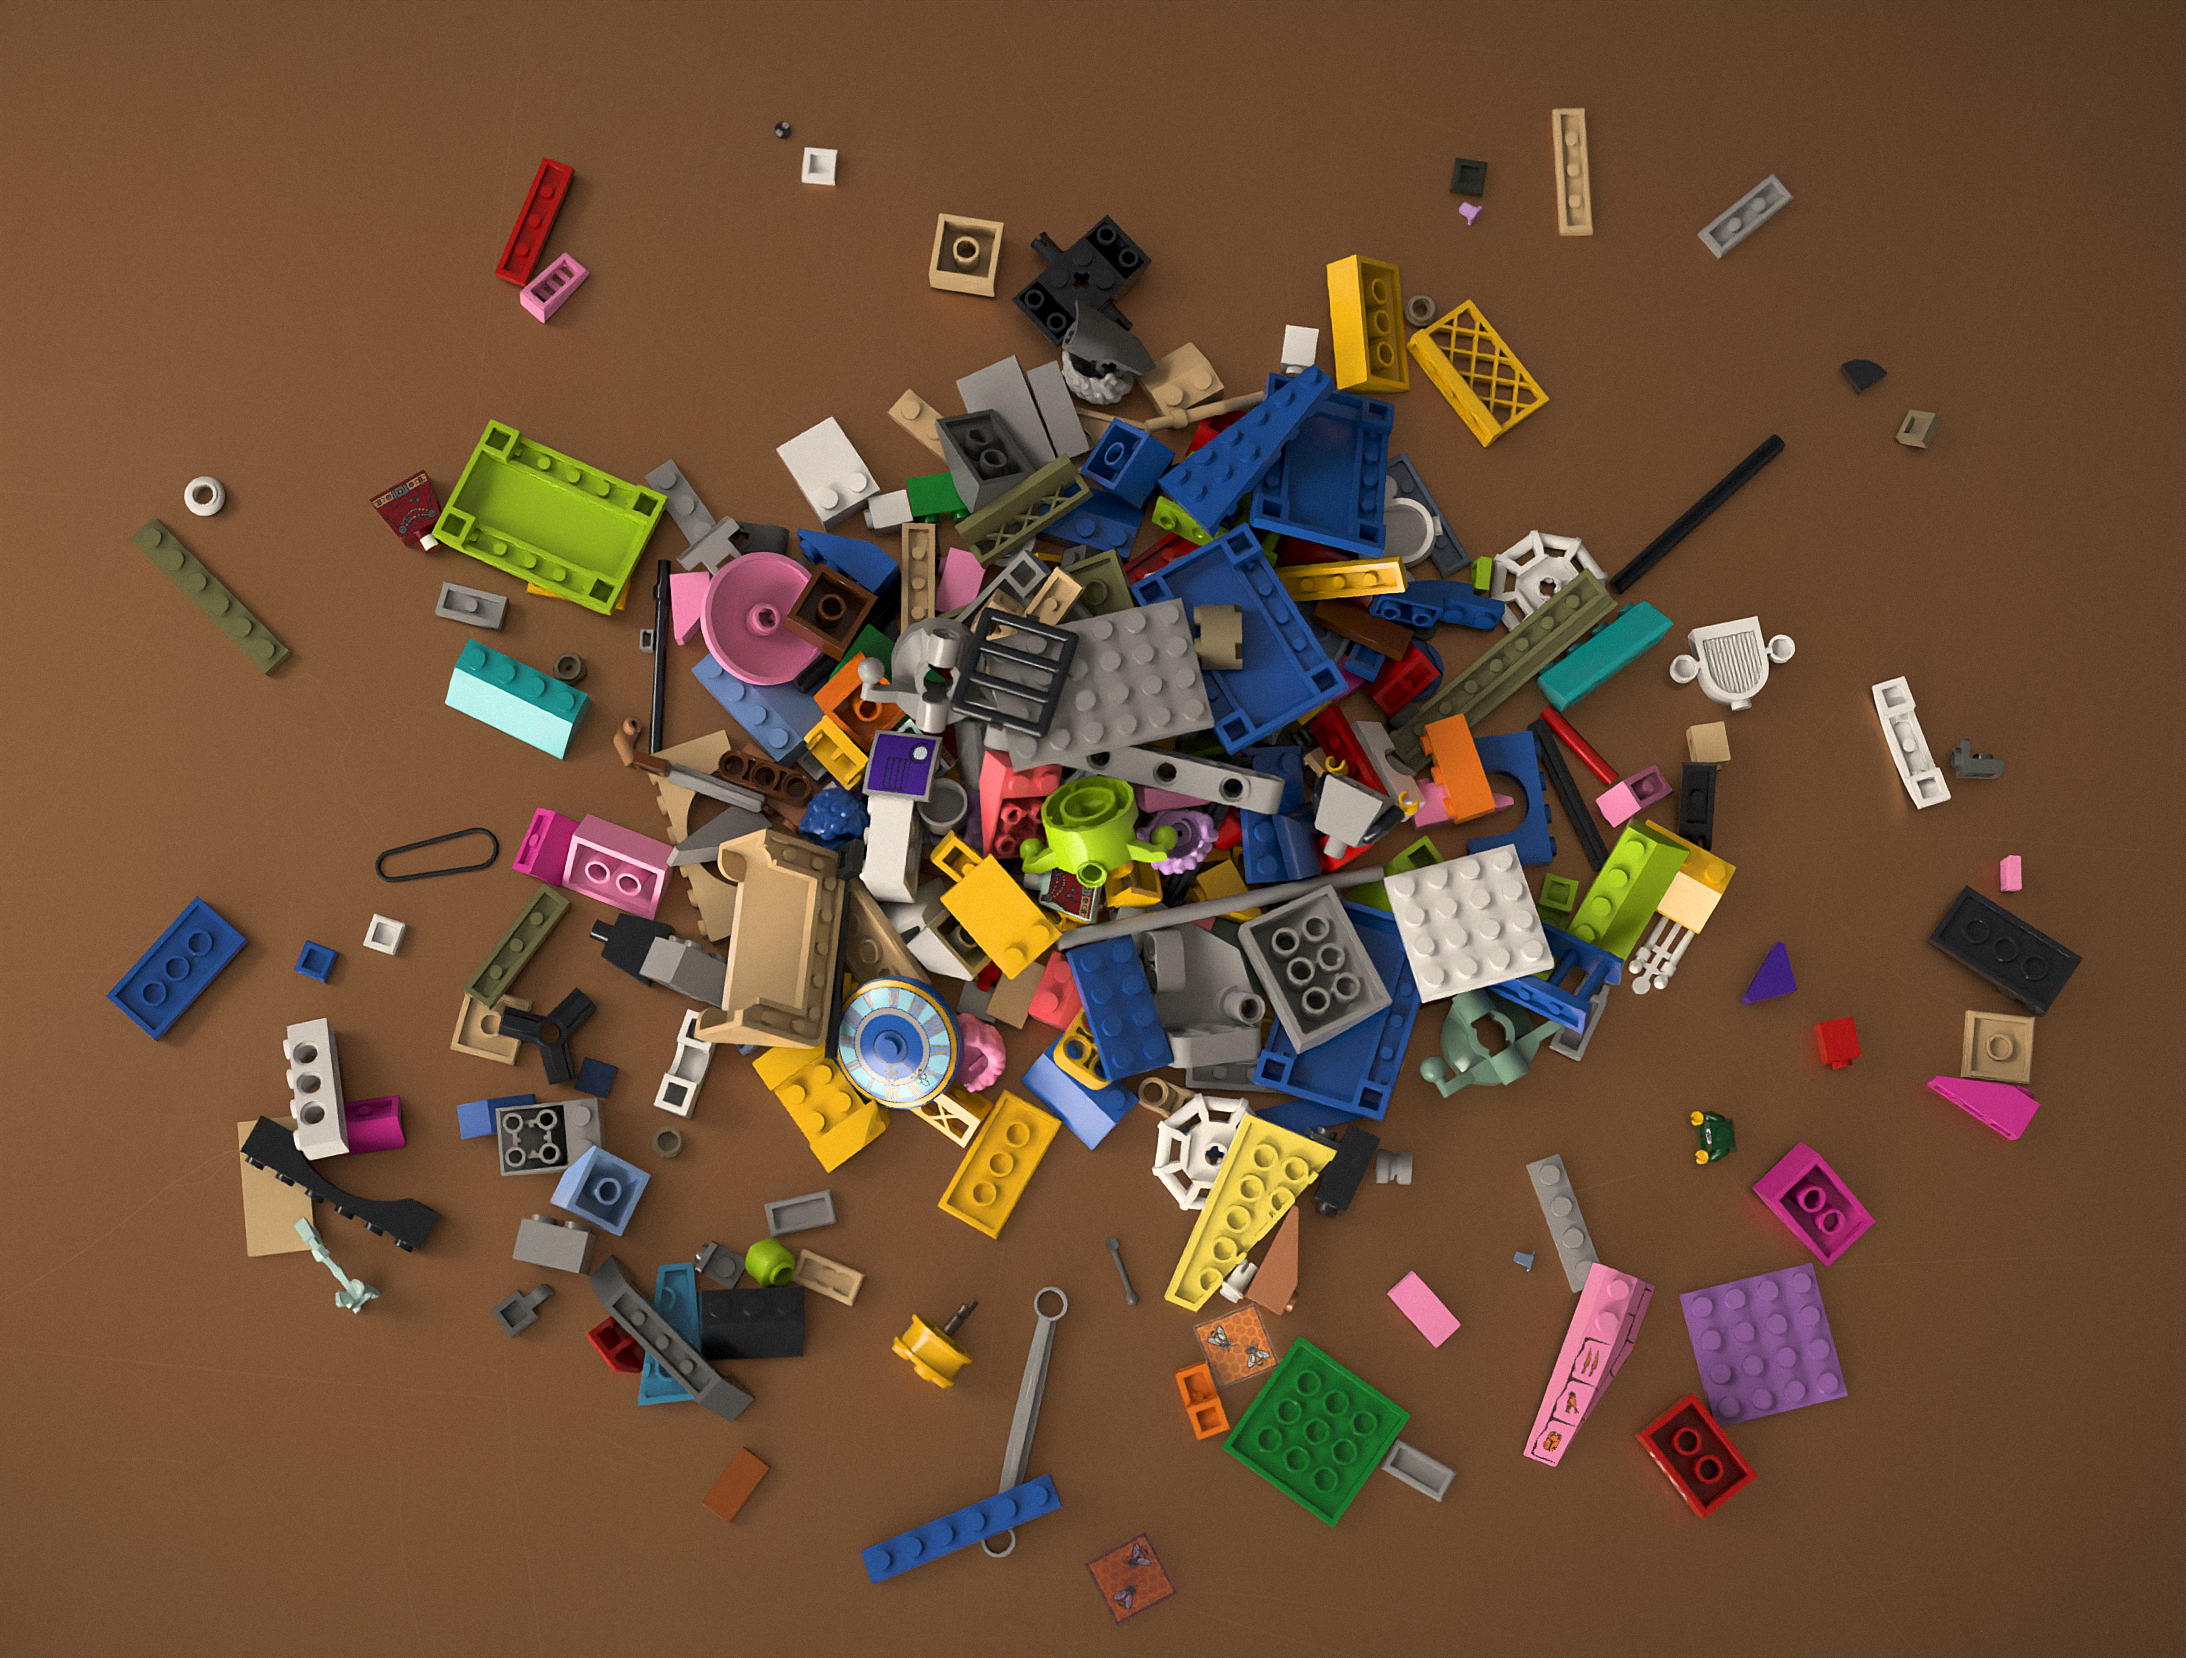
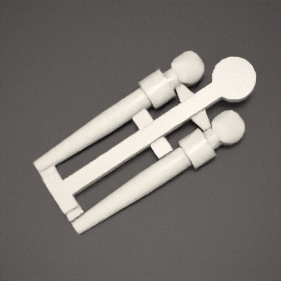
M1663 915L1643 947H1639L1635 954L1636 959L1631 961L1628 966L1629 971L1634 974L1639 973L1642 967L1646 969L1642 977H1637L1633 981V991L1637 994H1645L1650 988L1649 979L1652 974L1659 975L1654 979V986L1658 989L1665 988L1668 983V977L1673 976L1677 969L1676 965L1695 932L1689 929L1673 954L1667 952V949L1682 925L1676 922L1661 947L1657 946L1655 943L1669 920L1668 917ZM1652 950L1657 954L1653 958L1652 962L1649 964L1646 962L1652 954L1650 952ZM1662 957L1669 960L1664 963L1660 971L1656 968Z

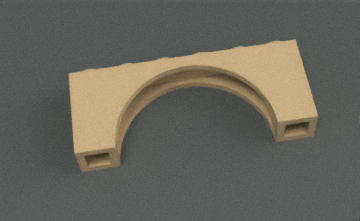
M725 730L650 755L668 760L672 767L674 764H680L717 778L721 775L718 766L720 757L725 752L733 749L728 734ZM731 761V762L728 764L726 771H728V769L730 768V766L733 764L734 761ZM648 773L652 784H659L662 795L657 797V801L662 815H669L672 826L667 828V832L674 847L691 835L693 811L702 793L671 783L669 777L665 778ZM700 863L679 865L683 878L689 876L692 889L687 890L693 909L699 907L703 920L697 921L703 940L709 939L713 946L729 942L731 939L737 887L718 880L708 873Z

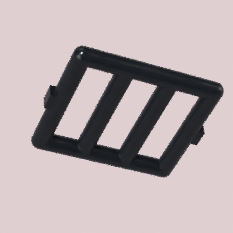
M991 607L983 608L949 707L951 711L988 722L989 728L1003 731L1005 727L1038 738H1045L1048 735L1079 643V635L1072 631L1040 622V617L1026 614V617H1022ZM992 622L1064 643L1058 661L986 640ZM981 653L1052 673L1053 677L1048 692L976 671ZM971 683L1042 704L1043 707L1038 722H1032L966 702Z

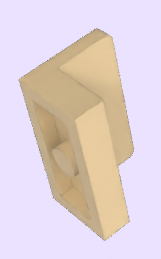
M1032 961L1012 980L1002 971L985 1013L1003 1021V1025L1012 1029H1022L1028 1016V1009L1046 967Z

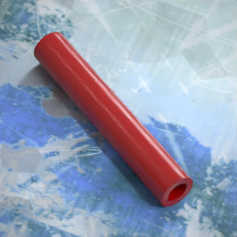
M1552 704L1548 705L1539 714L1607 787L1620 776Z

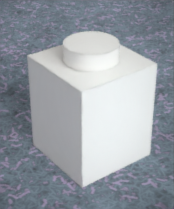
M1286 325L1280 372H1286L1287 376L1296 378L1314 364L1319 329Z
M906 489L867 498L869 509L863 510L867 528H874L876 537L901 532L902 523H914Z

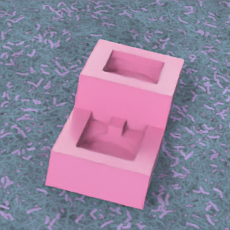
M1413 1271L1407 1274L1387 1293L1407 1318L1417 1326L1436 1348L1461 1326L1450 1311Z

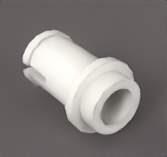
M1246 1259L1237 1264L1228 1280L1221 1284L1222 1288L1219 1291L1224 1297L1234 1303H1237L1239 1298H1244L1242 1293L1259 1269L1251 1262L1248 1264Z

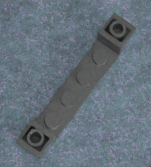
M613 1254L610 1255L588 1279L602 1306L699 1404L727 1421L733 1422L756 1397L733 1374L725 1377L632 1284L636 1277Z

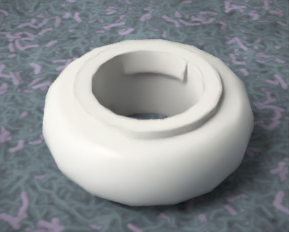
M201 476L188 484L184 499L187 507L193 513L200 516H209L222 508L225 502V491L218 480L210 476ZM204 488L212 489V500L206 504H199L196 500L198 492Z

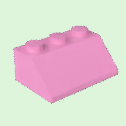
M587 814L572 835L561 886L654 921L674 874L675 866L670 867L666 862L674 847Z

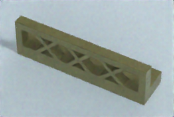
M1064 453L955 527L981 567L985 569L1094 495L1079 475L1067 454ZM1077 482L1081 491L1071 498L1063 497L1064 491ZM1043 504H1052L1050 512L1044 516H1035L1037 508ZM1016 522L1024 523L1020 532L1015 535L1008 534L1010 526ZM989 540L997 541L995 548L982 556L978 548Z

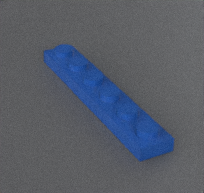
M1047 1474L862 1550L861 1554L872 1584H877L1063 1507L1052 1475Z

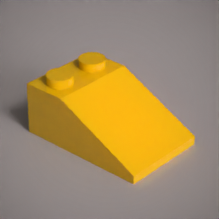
M991 853L940 898L954 917L1011 980L1062 935L1059 927Z

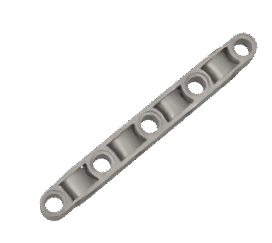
M988 723L984 744L994 749L1009 752L1004 730L999 731L989 728ZM1143 743L1110 750V758L1107 761H1098L1092 754L1055 763L1272 815L1278 814L1286 782L1283 778ZM1165 762L1171 763L1175 766L1177 773L1172 777L1162 776L1158 766ZM1234 778L1242 783L1243 789L1238 793H1231L1225 788L1224 783L1228 779Z

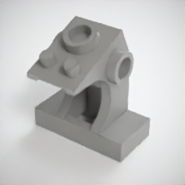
M725 516L676 559L689 571L701 561L714 576L719 571L716 565L729 554L734 559L742 556L728 540V537L740 527L732 517Z

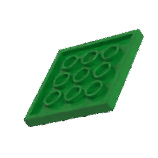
M1299 1335L1221 1448L1334 1528L1411 1417V1414Z

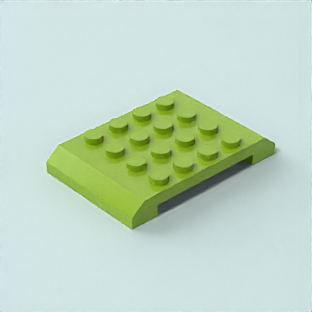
M491 419L432 534L435 538L456 550L593 611L612 615L669 499L668 496L643 485H632L522 436L520 431Z

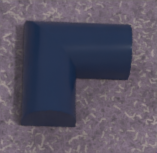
M1312 801L1271 815L1289 880L1301 879L1322 872L1323 868L1314 837L1324 832L1315 827L1316 818L1313 814Z

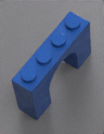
M1532 731L1473 738L1485 775H1499L1513 781L1524 795L1526 813L1522 824L1509 833L1468 839L1465 844L1467 856L1514 844L1522 869L1549 866L1553 861L1552 857L1557 856V847L1554 836L1549 837L1547 824L1552 823V816L1549 804H1544L1542 792L1547 790L1544 771L1539 772L1537 759H1541L1539 739L1533 738Z

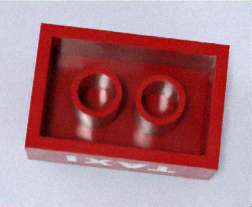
M1694 1393L1685 1394L1634 1434L1698 1518H1706L1758 1477Z

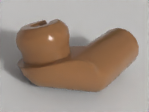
M633 716L622 720L614 736V744L626 768L634 766L633 758L636 752L634 744L642 728L641 721Z

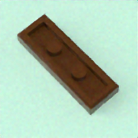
M1339 598L1320 599L1310 619V622L1401 662L1414 634L1413 631L1384 618L1369 615L1368 611Z

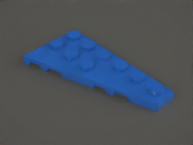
M1313 364L1157 480L1161 489L1213 538L1220 530L1218 524L1226 515L1231 516L1238 508L1236 502L1245 492L1252 491L1281 456V447L1287 440L1293 441L1299 434V425L1306 417L1313 416L1336 389L1333 380L1318 366Z

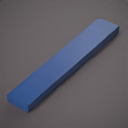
M1300 1099L1254 1111L1258 1117L1301 1135L1304 1134L1307 1126L1317 1130L1319 1125L1329 1128L1367 1118L1307 1099ZM1190 1128L1181 1131L1187 1133ZM1212 1146L1211 1150L1205 1153V1156L1209 1158L1223 1155V1152L1218 1150V1146Z

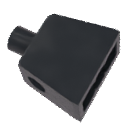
M620 913L614 926L597 919L591 930L590 938L605 944L601 956L606 961L650 988L653 980L639 974L655 937L668 940L670 935L674 936L676 930L673 926L666 923Z

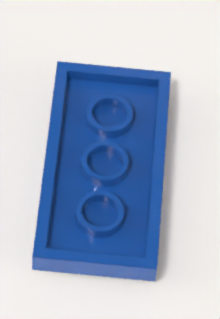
M1301 745L1244 748L1240 750L1252 757L1250 770L1278 776L1286 781L1278 813L1305 803ZM1242 783L1239 787V792L1243 789ZM1240 808L1246 884L1293 881L1288 878L1272 814ZM1311 876L1295 880H1305L1311 878Z
M197 896L106 997L154 1040L159 1041L247 944L248 940Z
M1132 934L1069 950L1066 956L1107 1081L1111 1082L1173 1063L1174 1061Z

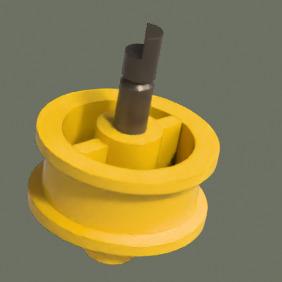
M973 1298L967 1305L962 1302L956 1313L950 1317L942 1328L925 1316L915 1312L912 1316L914 1323L903 1336L897 1335L893 1339L895 1345L892 1349L907 1361L911 1359L917 1364L914 1370L927 1381L932 1379L944 1389L947 1386L952 1387L955 1384L953 1377L964 1363L970 1364L973 1361V1357L953 1338V1335L964 1323V1319L969 1317L979 1303Z

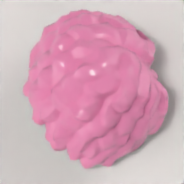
M961 1013L956 1016L962 1029L964 1051L962 1064L955 1079L957 1083L962 1082L964 1087H968L967 1090L969 1092L974 1090L980 1091L986 1086L993 1085L997 1077L1003 1073L1006 1066L1005 1045L1002 1036L995 1027L987 1023L985 1024L982 1020L976 1018L975 1015Z

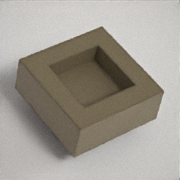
M1910 409L1896 438L1902 444L1928 448L1942 419L1936 413Z

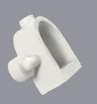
M1386 475L1383 514L1386 536L1385 550L1381 558L1401 556L1407 582L1415 581L1413 575L1407 572L1406 568L1420 564L1431 554L1435 546L1436 536L1443 535L1440 516L1431 517L1423 505L1412 499H1394L1397 495L1398 487L1395 480L1391 476ZM1358 553L1359 560L1377 558Z
M1757 616L1693 629L1688 635L1692 656L1680 655L1676 657L1670 665V675L1679 683H1688L1697 675L1701 689L1712 701L1721 705L1731 706L1732 711L1745 710L1752 707L1751 699L1761 690L1767 680L1769 673L1768 660H1772L1775 663L1787 662L1795 652V644L1790 637L1777 635L1765 647Z

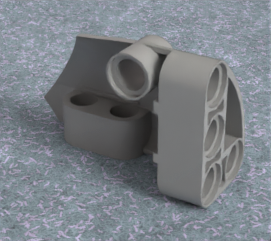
M1159 901L1147 908L1142 914L1170 908ZM1191 921L1143 931L1145 976L1174 1061L1167 1066L1192 1068L1260 1058L1262 1045L1259 1021L1265 1014V1003L1260 996L1253 994L1240 950ZM1244 1001H1246L1247 1008L1245 1012L1242 1014V1004Z

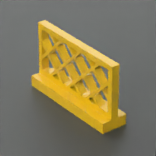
M1470 299L1425 330L1422 328L1412 335L1406 346L1408 352L1485 448L1494 443L1500 435L1550 400ZM1467 311L1475 321L1474 330L1457 327L1458 317ZM1437 331L1451 333L1449 347L1437 345L1431 338V335ZM1456 334L1473 337L1472 351L1454 348ZM1478 338L1491 341L1495 346L1494 355L1477 352ZM1453 355L1471 358L1469 372L1459 371L1454 367ZM1476 360L1493 362L1492 376L1475 374ZM1498 363L1511 366L1515 371L1514 380L1497 377ZM1473 381L1490 383L1489 397L1477 396L1473 390ZM1496 385L1513 388L1512 402L1494 399ZM1518 389L1531 391L1537 401L1531 405L1517 403ZM1493 406L1511 409L1510 419L1501 425L1493 416Z

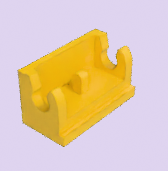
M825 715L804 737V740L807 742L805 747L847 791L852 793L865 779L868 758Z

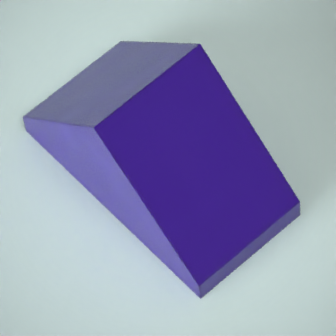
M1778 941L1772 946L1740 1000L1741 1003L1748 1005L1790 995L1797 991L1785 944Z

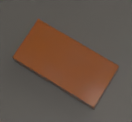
M743 1447L707 1494L702 1504L727 1523H730L771 1467Z

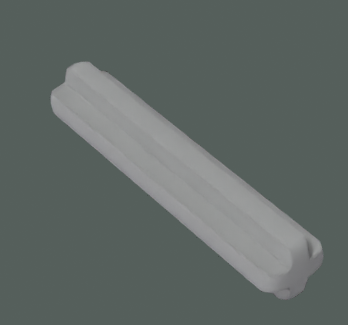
M674 764L669 774V781L671 783L755 813H760L765 804L766 796L764 794L680 764Z

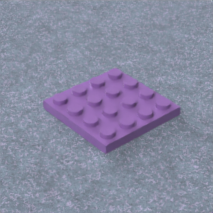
M1812 1263L1679 1295L1710 1415L1720 1427L1848 1396Z

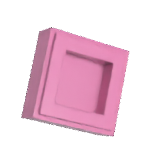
M2008 856L2001 860L2000 885L2002 893L2014 894L2022 889L2021 856Z

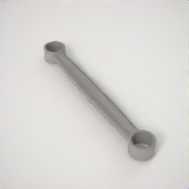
M1056 1287L1043 1288L1034 1299V1309L1039 1318L1015 1408L998 1494L1020 1486L1024 1482L1043 1399L1057 1320L1061 1319L1068 1310V1299L1065 1293ZM1056 1292L1061 1296L1063 1309L1057 1316L1048 1317L1040 1311L1039 1301L1045 1293ZM1013 1528L1008 1530L1011 1534L1012 1543H1010L1007 1550L997 1553L990 1549L987 1539H984L981 1543L985 1552L990 1556L998 1558L1012 1552L1016 1545V1534Z

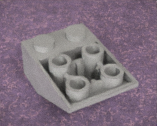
M598 1098L496 1108L501 1176L565 1172L593 1145L606 1151L603 1103Z

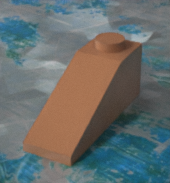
M1292 1205L1245 1294V1297L1278 1315H1282L1284 1309L1291 1312L1299 1296V1293L1294 1291L1298 1283L1299 1208L1295 1205Z

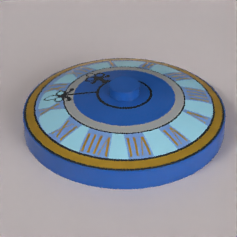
M888 975L864 983L844 1000L841 1011L838 1059L836 1061L846 1080L863 1097L870 1101L875 1099L878 1105L887 1108L912 1109L935 1100L953 1083L962 1064L964 1051L963 1034L952 1007L934 988L911 977Z

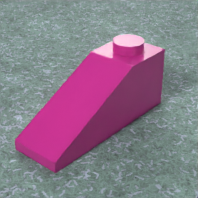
M1934 1076L1929 1078L1926 1085L2011 1141L2020 1138L2041 1105L2033 1100L2035 1095L2019 1085L2015 1088L2011 1085L1945 1076Z

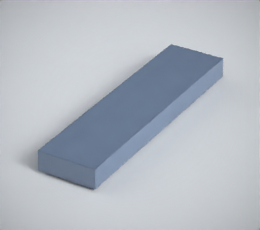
M1404 451L1388 460L1386 475L1391 476L1398 487V492L1394 499H1412L1423 505L1431 517L1440 516L1443 535L1436 536L1435 546L1429 558L1441 578L1444 580L1469 566L1472 560L1406 452Z

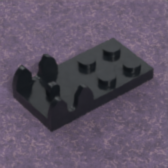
M1967 885L1929 939V943L1996 984L1998 990L2006 998L2012 1000L2017 998L2024 1002L2029 1012L2038 1017H2043L2083 959Z

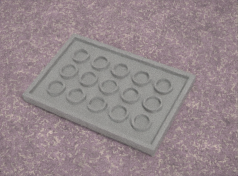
M1177 598L1056 625L1055 627L1077 633L1079 635V643L1048 735L1045 738H1038L1005 727L1003 730L1013 770L1016 772L1214 727V720L1182 599ZM1027 632L989 640L1056 661L1059 659L1064 644ZM985 654L990 675L1048 692L1053 677L1052 673ZM994 690L999 712L1038 722L1043 707L1042 704Z

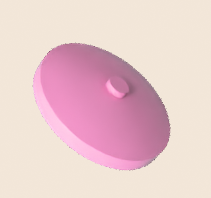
M756 552L743 555L730 561L717 571L704 592L700 620L702 633L709 651L727 672L742 681L755 685L782 684L793 680L823 652L783 628L786 616L812 577L811 573L791 558L771 552Z

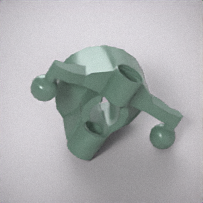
M1484 987L1462 992L1452 998L1454 1004L1451 1006L1441 1027L1440 1048L1446 1063L1438 1056L1427 1057L1422 1061L1420 1072L1425 1080L1434 1082L1444 1098L1470 1083L1483 1086H1495L1504 1083L1506 1086L1531 1071L1529 1066L1537 1053L1539 1042L1565 1026L1550 1020L1534 1030L1529 1014L1520 1004L1495 992H1486ZM1486 1016L1491 1018L1490 1021L1499 1024L1503 1028L1505 1043L1508 1046L1507 1049L1494 1057L1489 1055V1049L1479 1043L1477 1029H1473L1471 1025ZM1446 1064L1457 1075V1077L1450 1081H1447L1445 1077L1447 1073Z

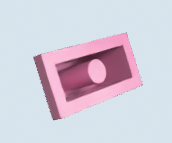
M709 571L670 575L674 635L679 646L686 645L701 627V603L707 585L712 579Z
M1655 764L1621 781L1595 801L1601 808L1602 815L1615 828L1674 791Z

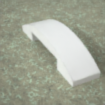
M1905 676L1873 685V695L1888 745L1904 784L1917 808L1921 809L1951 799L1940 767H1935L1915 715L1914 708L1916 705Z

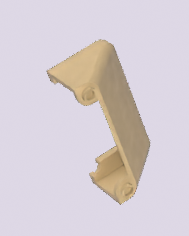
M763 829L720 843L718 854L719 870L725 878L738 882L722 1009L708 1008L698 1015L694 1038L717 1043L808 1049L817 1047L825 1041L828 1031L845 880L836 878L837 852L769 829Z

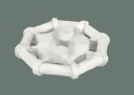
M1532 530L1530 535L1501 555L1496 554L1493 559L1495 567L1490 598L1505 601V613L1501 620L1509 631H1512L1520 622L1507 606V603L1515 601L1526 615L1523 619L1524 621L1551 598L1547 594H1541V582L1545 581L1547 584L1554 583L1556 587L1553 593L1556 594L1579 574L1570 562L1574 556L1584 569L1589 568L1605 588V583L1609 579L1608 574L1601 570L1581 543V538L1576 537L1574 539L1538 533L1537 530ZM1543 547L1567 551L1564 557L1558 556V558L1544 554ZM1529 550H1533L1535 557L1523 566L1515 562V560ZM1508 571L1516 575L1514 592L1504 593ZM1602 619L1599 620V621L1596 623V625H1599L1600 622L1602 621Z
M1201 1093L1194 1094V1098L1168 1119L1160 1121L1157 1127L1160 1129L1155 1166L1152 1167L1154 1175H1158L1177 1199L1181 1209L1185 1211L1188 1208L1203 1209L1207 1197L1198 1196L1200 1188H1212L1236 1134V1126L1243 1118L1245 1111L1256 1115L1248 1105L1249 1101L1243 1097L1239 1100L1203 1096ZM1207 1110L1232 1113L1228 1121L1211 1120ZM1198 1112L1201 1122L1193 1125L1187 1133H1183L1178 1129L1179 1126ZM1173 1137L1181 1141L1179 1160L1169 1161ZM1212 1146H1218V1150L1223 1152V1157L1217 1158L1216 1163H1210V1158L1205 1156L1206 1151L1211 1150ZM1183 1169L1193 1183L1187 1190L1173 1174L1174 1172Z

